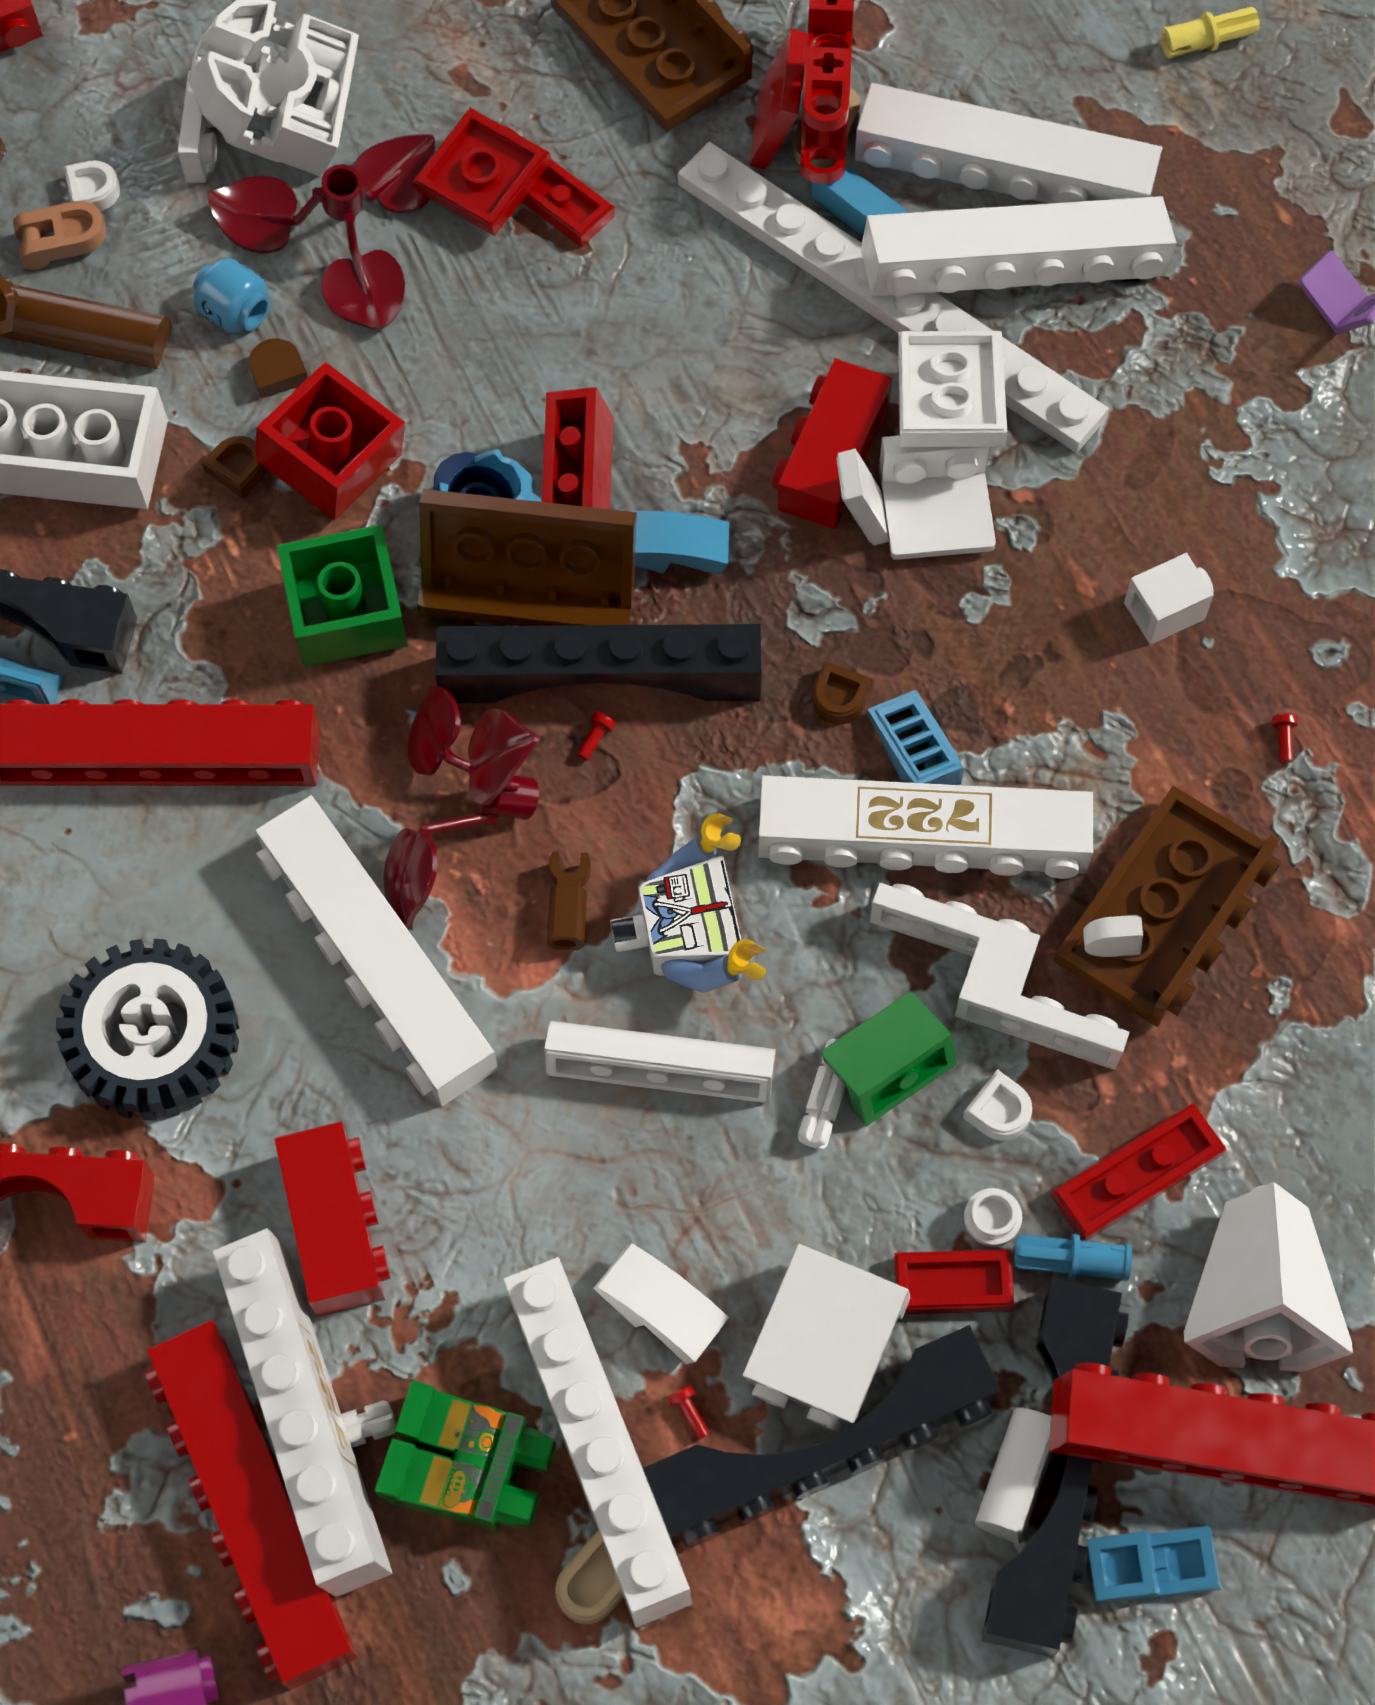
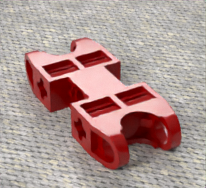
M809 0L807 33L809 39L808 46H806L800 172L806 180L814 183H832L841 179L845 173L854 0ZM824 157L833 160L836 164L829 168H818L810 162L813 159Z

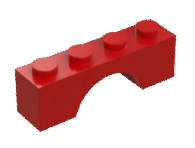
M0 1143V1202L10 1196L23 1192L41 1191L51 1193L71 1204L76 1223L88 1239L146 1242L155 1175L146 1161L140 1159L138 1154L124 1150H110L105 1153V1157L83 1156L82 1151L69 1147H51L48 1149V1154L26 1153V1149L21 1146Z

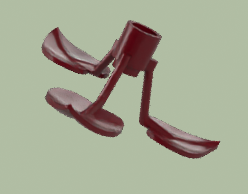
M432 134L396 137L380 142L365 150L357 158L354 167L345 164L331 166L322 176V188H313L312 197L297 215H295L297 211L295 193L284 181L271 176H252L241 179L224 188L208 191L209 208L218 227L233 243L244 250L263 254L276 252L286 247L290 239L289 226H300L319 202L322 203L323 210L329 217L337 221H344L351 259L342 258L335 260L326 268L321 280L323 299L334 314L348 322L372 330L384 329L394 321L401 310L405 295L404 273L397 260L387 251L372 250L360 256L355 217L362 209V197L367 202H372L377 198L384 209L393 213L414 212L425 206L430 199L415 191L412 181L435 153V138Z
M438 686L428 688L425 699L420 704L413 719L408 738L410 764L418 774L426 776L435 774L442 760L468 772L470 775V796L475 805L481 807L482 813L422 825L417 833L412 829L404 828L394 839L384 866V891L388 903L408 930H413V921L427 901L437 875V850L434 842L430 839L431 835L482 823L496 825L499 816L528 820L534 814L539 801L537 781L532 777L517 775L516 772L540 740V737L520 724L509 712L492 708L482 715L474 728L468 747L470 762L456 756L450 749L457 739L461 727L458 705L446 689Z

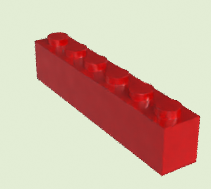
M12 699L5 704H0V786H317L320 725L313 704H304L301 701L292 699L280 700L275 704H251L239 699L225 700L221 704H197L185 699L171 700L167 704H143L132 699L117 700L113 704H89L78 699L63 700L59 704H36L29 700Z
M212 1319L148 1348L147 1352L153 1368L144 1371L147 1382L157 1403L160 1404L167 1400L175 1421L166 1424L167 1431L179 1457L181 1458L187 1454L190 1455L197 1475L188 1479L190 1488L202 1512L212 1509L220 1530L211 1533L210 1536L224 1568L234 1564L242 1586L234 1589L233 1593L246 1623L249 1624L257 1620L265 1643L256 1646V1650L269 1680L272 1681L280 1677L282 1684L289 1690H293L357 1659L358 1656L332 1594L316 1585L284 1479L220 1328Z
M1096 1363L1076 1364L1075 1369H1071L1054 1380L1048 1452L1375 1507V1413H1364L1361 1415V1418L1341 1415V1407L1333 1404L1308 1403L1304 1405V1408L1286 1406L1282 1396L1269 1393L1248 1394L1247 1399L1228 1396L1226 1387L1211 1383H1194L1190 1385V1389L1170 1386V1379L1168 1377L1154 1373H1137L1133 1375V1379L1112 1376V1369L1110 1367Z

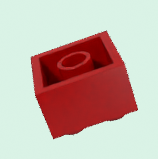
M324 362L256 426L255 460L335 521L401 456L405 421L327 362Z

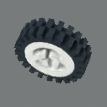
M142 939L129 941L131 951L121 953L117 945L105 949L110 959L100 964L94 956L85 963L89 974L82 978L76 973L71 979L69 985L73 990V994L71 997L62 995L59 1007L63 1012V1018L56 1017V1030L61 1037V1040L57 1042L60 1053L66 1062L65 1064L78 1086L88 1098L92 1096L99 1107L106 1111L113 1107L119 1116L131 1119L133 1112H138L143 1120H156L155 1112L165 1110L168 1118L180 1114L179 1105L188 1101L193 1109L202 1103L199 1095L207 1088L213 1094L221 1085L218 1075L221 1071L226 1074L229 1073L233 1065L230 1057L231 1051L237 1052L239 1039L236 1034V1029H239L238 1016L223 977L217 969L215 971L212 970L209 960L199 953L195 958L190 948L180 943L177 944L175 950L170 949L167 940L154 939L153 948H145ZM168 1003H175L187 1012L186 1030L177 1046L171 1034H177V1028L166 1006ZM120 1014L125 1024H119V1028L132 1052L129 1056H121L111 1048V1031ZM149 1023H157L158 1026L155 1025L150 1027L148 1035H140V1033L146 1032L148 1030Z

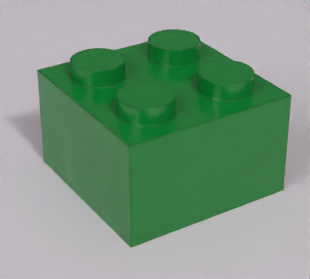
M382 524L277 545L294 636L303 667L408 646Z

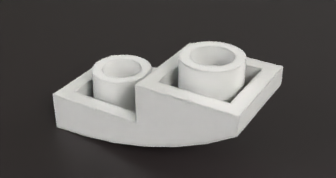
M632 1243L626 1246L593 1288L635 1328L645 1325L686 1364L697 1361L729 1319L721 1309L689 1282Z

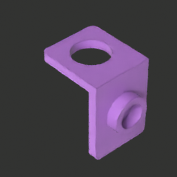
M1334 251L1324 253L1298 280L1301 289L1336 335L1368 325L1375 319V293L1367 296Z

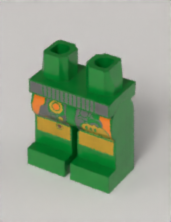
M412 1379L395 1429L400 1440L392 1438L375 1488V1492L385 1503L480 1526V1528L497 1533L500 1524L508 1527L531 1529L540 1497L537 1493L513 1487V1483L519 1466L548 1474L557 1448L555 1440L535 1429H531L524 1416L510 1412L506 1413L484 1404L473 1403L437 1391L434 1386Z

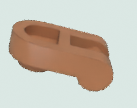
M74 201L26 211L18 214L13 219L15 236L22 241L18 248L20 263L27 270H40L48 266L51 261L92 252L101 246L106 238V225L100 210L92 203L85 201ZM54 231L55 235L43 237L46 232Z

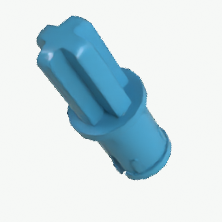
M1021 1234L1015 1240L1013 1261L1014 1266L1018 1269L1068 1274V1279L1072 1281L1076 1280L1077 1275L1129 1281L1132 1265V1245L1080 1240L1079 1234H1072L1071 1239Z

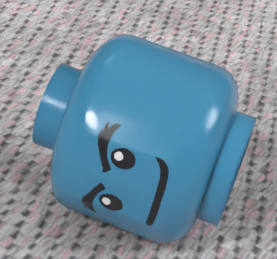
M223 258L212 265H205L195 277L193 285L196 290L194 295L195 308L201 316L225 332L239 334L245 330L252 331L261 325L266 318L271 305V299L268 296V285L262 276L239 261Z

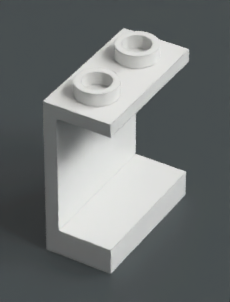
M798 1244L743 1373V1377L749 1383L755 1385L752 1395L782 1409L785 1408L788 1400L807 1407L810 1410L806 1419L838 1433L843 1423L848 1426L858 1423L861 1419L859 1410L897 1318H903L910 1301L909 1289L807 1246Z

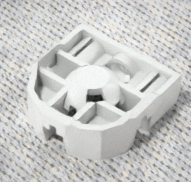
M236 0L215 18L195 49L189 85L195 92L202 115L223 134L226 143L321 177L338 149L359 35L305 13L296 25L285 22L284 26H279L276 24L277 18L273 17L276 2L272 0ZM266 41L273 42L285 47L286 52L280 51L277 57L270 54L271 47L264 46ZM256 62V73H253L251 66L246 64ZM315 81H319L323 85L315 108L303 104L312 90ZM253 114L272 118L269 138L263 136L260 141L253 139V132L246 130Z

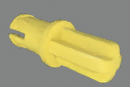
M1254 7L1218 16H1213L1211 12H1204L1201 18L1194 19L1193 21L1163 27L1161 29L1163 35H1160L1161 45L1168 59L1206 48L1212 52L1218 49L1221 42L1257 33L1260 29V22Z

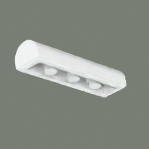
M550 1021L544 1048L546 1074L548 1076L762 1103L770 1102L776 1049L557 1021Z

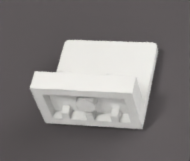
M900 436L882 437L879 475L892 559L900 560L989 552L995 549L996 539L985 476L989 447H900Z

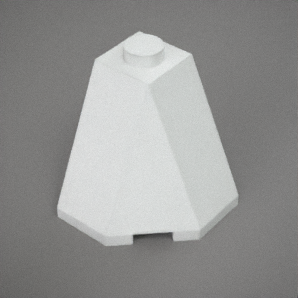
M1275 1182L1258 1186L1244 1195L1225 1202L1184 1329V1342L1222 1367L1244 1368L1245 1358L1279 1360L1280 1371L1305 1372L1353 1354L1352 1341L1309 1208Z

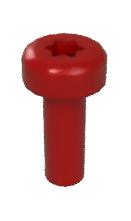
M594 712L590 719L594 725L577 752V755L583 760H589L605 731L612 732L615 728V721L604 713Z
M1279 713L1272 717V727L1278 729L1280 763L1293 762L1292 728L1298 726V718L1292 713Z
M688 1385L668 1396V1402L671 1407L679 1406L696 1440L699 1441L710 1433L691 1399L696 1393L693 1387Z

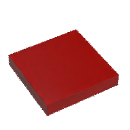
M793 28L790 29L759 85L748 166L762 170L769 167L799 115L806 62V46H808L809 39L806 32Z
M469 107L412 182L415 191L491 235L496 236L551 164L552 159L549 151Z

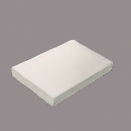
M1002 331L898 332L900 447H1006L1007 419Z

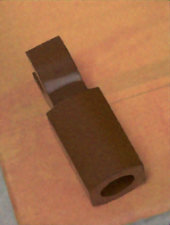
M552 852L549 858V871L551 879L556 886L551 888L549 895L547 945L556 950H579L585 944L587 891L582 887L591 877L590 858L588 853H581L580 867L576 871L568 873L561 869L559 852Z

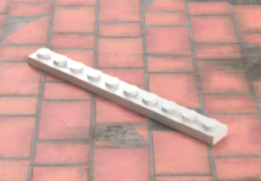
M708 142L678 173V185L895 332L993 331L936 292L908 294L905 296L872 297L862 258L861 242L711 142ZM1002 337L1006 406L1077 454L1107 419L1109 408Z

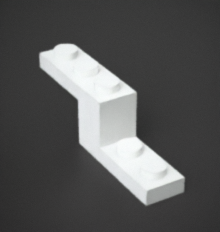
M879 883L872 903L870 923L973 956L959 996L955 1017L1116 1070L1123 1054L1129 1031L1118 1028V1024L1105 1016L1088 1014L1084 1017L1066 1011L1059 1002L1047 997L1034 996L1030 999L1021 996L1040 935L1030 932L1026 925L1015 920L1000 919L995 921L977 915L973 908L960 902L949 901L943 904L925 898L919 890L905 884L889 886Z

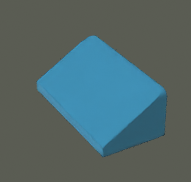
M846 163L845 173L838 181L825 184L811 182V197L862 237L868 215L909 213Z
M0 656V696L29 700L36 704H54L64 681L63 673Z

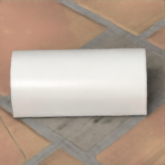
M1015 1408L1013 1410L975 1520V1524L979 1528L1016 1544H1019L1020 1541L1023 1542L1053 1454L1048 1452L1051 1416L1026 1408Z

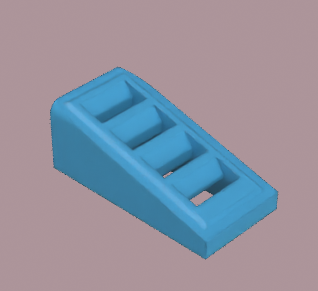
M917 690L867 709V715L901 782L959 785L962 783L964 768L955 750ZM909 708L911 709L914 716L890 725L886 717ZM918 725L922 732L899 740L896 735ZM928 742L930 748L911 756L908 755L906 750ZM934 758L939 763L922 771H918L916 765Z

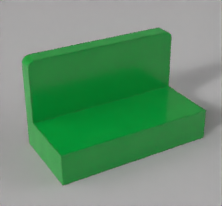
M912 992L906 993L822 1051L824 1062L848 1088L853 1112L866 1127L957 1065L952 1034Z

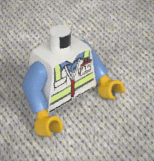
M717 813L708 816L702 824L701 835H697L672 854L648 875L646 882L638 886L641 914L610 920L616 953L648 947L654 974L666 976L671 982L701 993L740 980L742 975L751 980H761L764 978L766 968L757 963L749 962L754 955L763 954L765 948L749 939L741 940L723 856L715 857L717 848L724 851H733L740 846V835L730 832L722 838L720 837L722 829L726 825L731 824L733 818Z

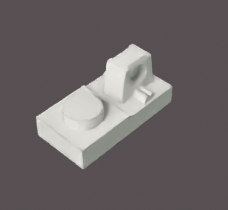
M188 71L178 155L186 182L206 183L208 163H215L217 158L216 135L214 132H210V128L215 126L202 115L195 92L189 85L191 71Z

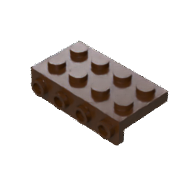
M551 0V7L666 132L752 79V55L754 54L752 42L743 30H736L724 18L715 0Z
M423 489L419 501L422 586L418 597V611L421 614L441 618L518 626L629 625L634 604L637 512Z
M1172 786L1057 950L1053 961L1156 1027L1161 1024L1168 1012L1178 1017L1196 989L1188 984L1196 970L1199 968L1208 973L1225 946L1217 940L1227 925L1237 930L1254 903L1247 898V895L1255 883L1265 888L1280 866L1282 859L1274 854L1281 839L1271 834L1265 842L1182 790ZM1133 915L1141 917L1143 939L1140 955L1100 957L1088 954L1085 951L1083 929L1088 923L1105 917Z

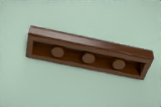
M14 285L18 293L19 305L15 308L13 331L2 334L0 337L158 369L173 328L169 317Z

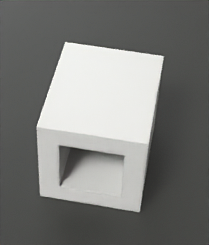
M1185 553L1132 577L1124 604L1151 645L1205 620L1214 596V589L1206 571L1201 567L1196 568L1189 555Z

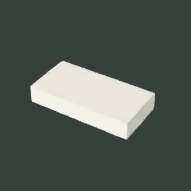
M856 448L838 453L836 459L842 500L870 543L878 545L889 542L882 491Z

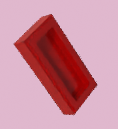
M1011 1249L894 1253L895 1284L909 1289L911 1297L904 1314L1012 1312L1014 1310Z

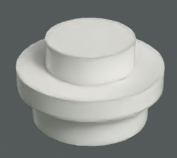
M988 1188L977 1192L970 1198L964 1211V1224L970 1236L978 1243L991 1247L1002 1246L1009 1243L1018 1234L1022 1224V1211L1019 1203L1011 1194L1001 1189Z

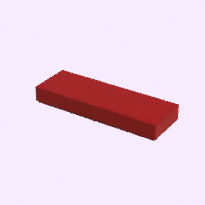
M553 160L522 200L524 205L581 248L615 217V207Z
M1192 1103L1054 1189L1051 1193V1198L1076 1234L1080 1235V1239L1088 1241L1223 1156L1227 1148L1195 1104Z

